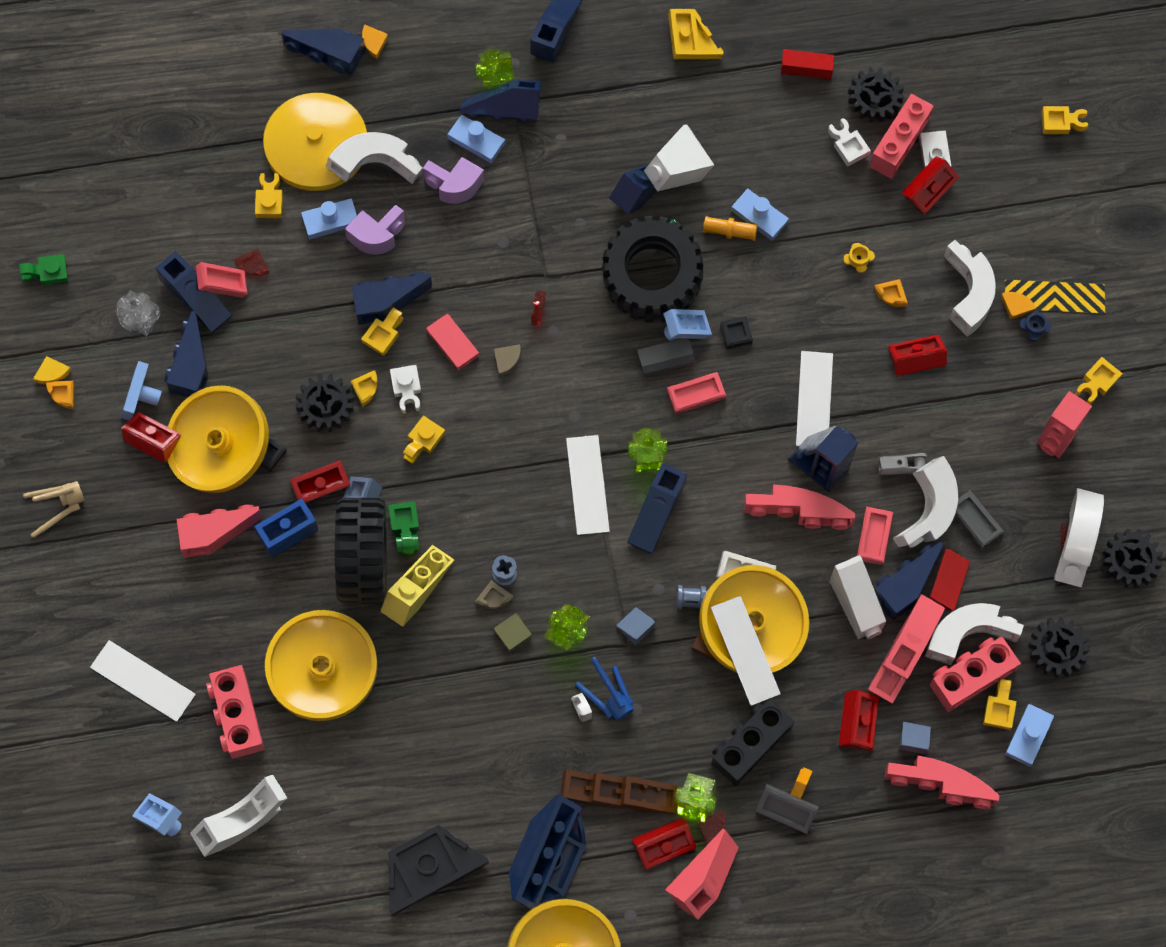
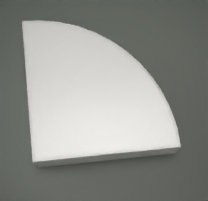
M580 693L572 696L571 700L580 721L585 722L592 719V711L584 695Z

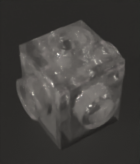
M130 290L126 296H122L116 305L119 324L128 331L136 330L145 336L148 335L161 315L157 304L153 303V300L142 292L137 294Z

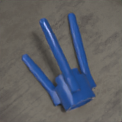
M592 657V663L612 695L606 700L608 706L580 682H576L575 686L596 704L608 719L613 716L616 721H619L634 710L632 706L634 702L627 692L617 666H613L612 670L621 693H617L596 657Z

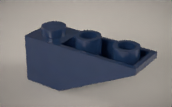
M552 0L541 16L530 39L531 55L552 63L555 62L583 0Z
M343 29L283 30L281 33L283 46L293 53L299 52L304 54L315 63L322 62L327 64L338 73L345 72L352 75L366 51L364 38Z
M514 79L464 99L461 104L460 113H466L471 117L492 115L496 119L515 117L520 121L526 122L538 119L541 81Z
M176 251L155 267L159 280L190 312H196L198 320L211 333L215 332L232 317L214 293L198 289L196 271Z
M416 272L409 277L398 278L392 276L385 278L383 281H362L352 286L358 325L373 323L376 318L384 321L393 307L399 311L432 287L431 273Z
M191 311L189 319H185L181 329L183 337L181 342H177L174 347L173 358L175 359L172 367L167 368L164 378L170 393L189 397L195 392L204 389L209 377L199 321L194 311Z
M662 463L627 541L628 544L650 554L653 553L686 485L687 473Z
M939 542L934 547L932 544L927 545L918 553L920 556L914 561L906 560L897 568L898 572L890 577L887 574L875 583L877 586L875 593L879 604L892 620H895L915 605L942 549V542Z

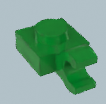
M65 254L38 257L39 265L32 263L19 264L22 281L40 279L42 286L68 282Z

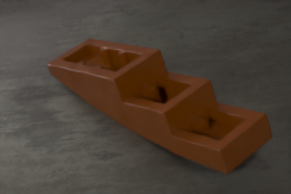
M565 770L563 771L560 795L570 801L644 812L677 814L680 786L630 776L622 778L601 773L592 775Z

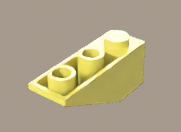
M432 545L388 590L380 612L403 627L420 609L454 563V559Z

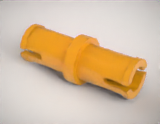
M706 216L703 233L725 235L727 239L738 237L755 241L758 224L736 222L734 218L723 220Z

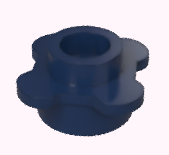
M1033 311L1027 319H1021L1019 323L1020 328L1029 334L1028 338L1032 341H1037L1040 335L1049 333L1051 330V324L1047 322L1046 317L1039 311Z

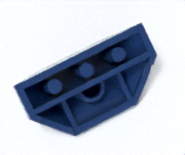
M556 795L531 819L509 870L512 900L529 909H533L544 902L561 899L565 896L586 847L585 830L581 817L583 815L582 807L561 795Z

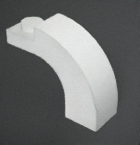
M378 132L362 133L350 137L332 152L326 163V167L345 182L348 181L360 166L372 162L383 163L391 167L412 184L422 170L416 158L404 154L408 145L406 142L395 136Z
M954 240L947 246L944 257L965 278L969 288V295L953 308L949 319L968 337L983 323L989 312L995 295V277L990 263L982 252L973 258L966 246L960 245Z
M944 456L931 460L913 472L914 477L923 490L925 508L922 516L915 524L893 538L898 547L909 545L912 548L923 540L925 542L936 540L950 526L957 509L958 487L954 473Z
M1077 488L1069 512L1070 520L1065 544L1054 576L1056 581L1082 587L1099 533L1104 495Z
M986 603L967 605L951 612L941 621L929 642L925 657L951 665L955 659L960 641L966 636L973 633H988L997 637L1002 636L1004 639L1016 643L1021 636L1024 625L1019 624L1012 617H998L1000 606Z
M270 775L265 777L237 804L218 814L204 818L190 834L204 857L235 844L259 829L281 811L279 806L287 797L275 777Z

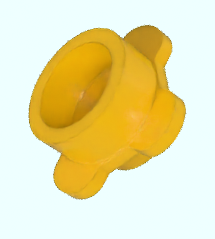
M854 243L850 253L844 256L843 261L846 265L855 267L857 272L863 273L866 271L868 263L874 260L875 255L866 246Z

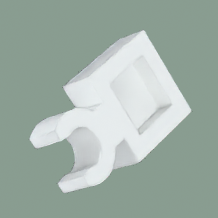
M844 118L840 120V126L842 127L840 131L836 130L832 124L829 125V135L838 140L835 142L834 147L847 166L870 155L871 150L856 130L850 134L848 131L849 124Z
M412 365L390 369L395 398L403 396L399 403L402 414H406L405 405L407 403H413L416 412L420 411V401L414 395L421 393L417 366Z

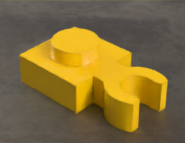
M1043 106L1041 111L1043 134H1069L1070 128L1080 132L1087 130L1088 123L1078 121V118H1086L1087 110L1079 109L1074 113H1069V106Z
M261 173L259 180L263 190H256L255 216L256 218H282L283 192L282 190H277L280 186L279 175L275 173L274 181L267 183L265 174Z
M1101 357L1085 374L1083 379L1088 383L1081 384L1075 395L1079 396L1081 392H1088L1090 397L1087 403L1091 405L1097 397V391L1104 396L1118 381L1122 373Z

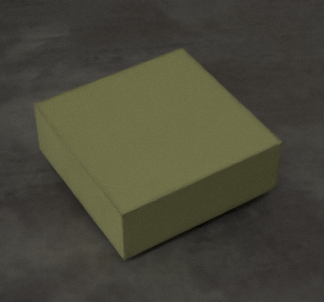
M517 613L494 628V632L509 653L532 638V634Z

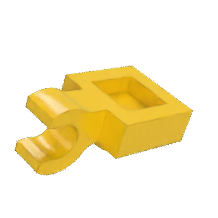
M393 307L383 322L376 318L362 337V343L385 356L399 336V333L394 329L404 319L402 312Z
M423 415L408 435V440L411 443L403 451V454H405L403 459L413 464L423 450L430 454L445 435V429Z
M1000 679V682L998 681L996 697L988 696L983 725L1006 730L1012 729L1017 702L1008 700L1012 681Z

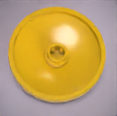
M325 93L303 94L283 103L270 117L263 138L265 155L273 172L278 173L279 178L285 183L307 191L328 190L345 183L343 179L326 167L329 156L345 140L358 134L367 133L361 115L347 101ZM360 167L353 173V175L350 178H352L357 173Z
M211 386L195 392L176 409L168 425L169 428L181 434V438L167 460L171 470L183 483L205 493H222L242 485L259 468L268 446L269 429L263 410L252 397L230 386Z
M759 565L737 567L719 577L707 590L701 603L699 615L702 638L709 652L719 663L737 673L711 607L741 596L771 672H777L789 665L803 649L809 631L807 605L796 585L782 573Z
M316 610L292 618L276 632L267 649L265 673L272 694L286 710L303 719L327 721L349 714L368 697L377 676V656L370 636L358 622L339 612Z
M556 899L544 902L528 911L513 929L507 947H621L613 925L599 910L581 901Z

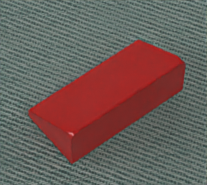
M783 49L780 74L831 79L834 55Z
M936 156L903 190L902 194L925 215L958 180L959 175L945 159Z
M939 335L888 345L891 361L897 376L947 365V349Z
M140 412L134 415L121 428L125 443L163 463L169 459L181 438L180 433Z
M341 460L289 480L297 500L303 499L305 503L350 486Z
M945 549L929 599L947 610L954 611L970 561L952 550Z
M860 690L845 693L839 738L840 746L868 751L873 750L879 696Z
M684 818L672 821L632 839L645 870L697 848L689 825Z

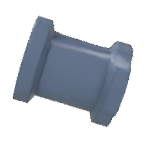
M502 555L494 560L492 576L495 583L499 586H510L517 578V565L512 557ZM504 567L506 571L509 570V574L505 575L503 571L500 572V568Z
M678 585L677 610H681L683 607L700 609L706 594V586H701L700 589L683 588L682 585Z

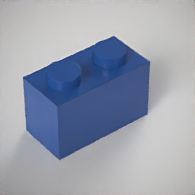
M303 499L254 526L258 538L271 558L319 531L317 522Z

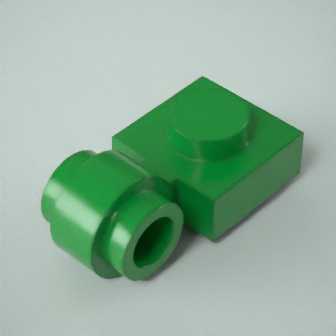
M415 501L388 505L392 534L401 533V537H395L397 553H403V556L414 554V551H419L418 536L411 533V531L419 530Z

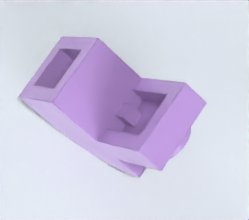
M461 157L451 173L428 160L423 167V177L430 187L434 189L439 188L441 201L458 204L469 200L478 191L484 182V170Z
M395 205L379 222H376L362 210L345 228L346 239L365 253L373 255L386 253L395 247L394 235H397L405 225L404 211Z

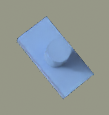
M463 115L459 117L448 133L449 140L491 164L505 145L504 138L484 128L481 122L472 121Z
M748 188L731 207V211L746 223L758 224L757 231L771 241L775 239L789 220L788 217L772 207L766 198L757 196Z
M352 198L337 203L327 201L319 208L301 212L309 240L345 230L357 216Z
M670 309L663 313L667 323L664 333L669 341H674L678 338L705 339L712 335L705 310Z
M140 361L137 363L121 418L130 420L133 417L137 401L155 406L158 405L162 391L143 385L149 365Z
M1028 704L1005 755L1031 767L1054 715Z
M150 793L132 815L140 823L164 836L166 834L174 836L181 828V823L177 819L182 812L175 806Z

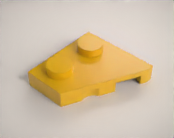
M695 9L669 10L668 19L673 59H722L724 55L721 47H716L711 39V32L702 24L701 17Z

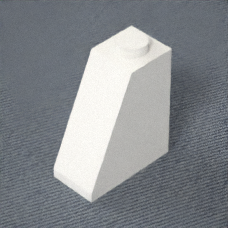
M683 125L654 157L644 172L656 190L662 191L702 181L714 164L688 125Z
M856 556L836 565L829 582L857 638L861 639L866 636L867 639L878 636L882 633L881 629H883L886 619L861 556Z

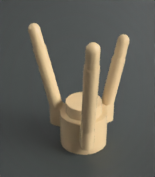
M77 481L23 494V498L33 497V502L59 496L62 505L69 506L31 534L32 538L43 533L71 512L80 509L78 503L85 500Z

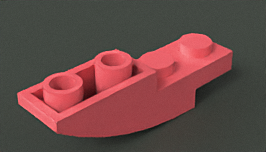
M773 484L771 495L746 494L744 500V513H750V515L755 517L777 514L779 517L788 518L798 515V525H804L808 529L832 526L833 529L844 530L852 527L855 520V513L841 503L817 492L798 487Z
M920 594L867 690L891 704L894 702L932 636L945 610L943 606Z
M917 756L914 766L888 763L885 768L884 780H890L892 785L907 786L908 783L919 785V788L924 790H935L938 787L940 788L939 799H945L946 803L950 805H962L965 802L974 804V807L978 809H990L991 806L994 807L999 801V794L986 783L967 771L943 761Z

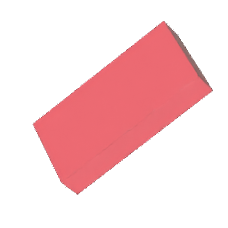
M204 262L196 265L199 290L239 298L248 295L244 270Z
M448 313L426 328V332L457 371L479 357L477 349Z
M718 372L667 387V393L675 415L726 399V393Z
M866 507L857 556L860 555L863 562L883 566L893 512Z

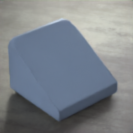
M351 476L350 486L347 487L343 498H379L382 486L372 478Z
M635 607L616 627L636 646L655 628L656 622Z
M903 722L899 750L927 754L929 751L931 727Z

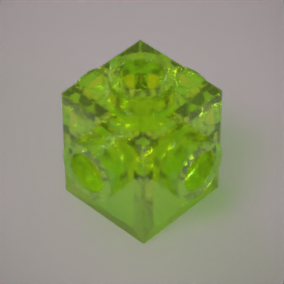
M489 49L484 54H479L480 63H475L477 79L482 78L483 86L494 88L514 80L510 51L500 52L498 49Z
M642 428L637 432H633L632 442H628L629 458H634L636 472L659 470L662 463H664L663 455H667L666 438L661 439L660 430Z
M566 603L560 610L555 609L547 622L550 626L544 637L568 651L577 641L581 643L587 635L589 628L586 627L590 616L583 613L580 608Z
M688 773L684 786L678 787L674 803L678 804V815L689 821L705 823L708 813L713 814L716 807V781Z

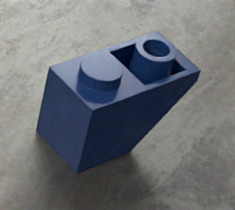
M647 164L624 173L609 197L611 201L628 214L639 210L657 191L644 172L648 166Z

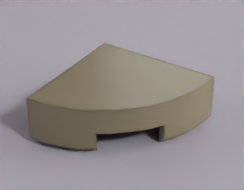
M520 344L494 349L499 377L508 374L517 364L521 355Z
M491 580L476 599L475 604L485 609H498L509 604L514 599V596Z

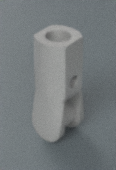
M917 453L879 457V475L913 474V472L925 465L927 454ZM908 462H914L915 467H908Z

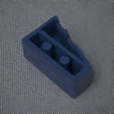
M836 425L808 436L791 454L788 460L827 492H830L849 471L858 442L849 430H842Z

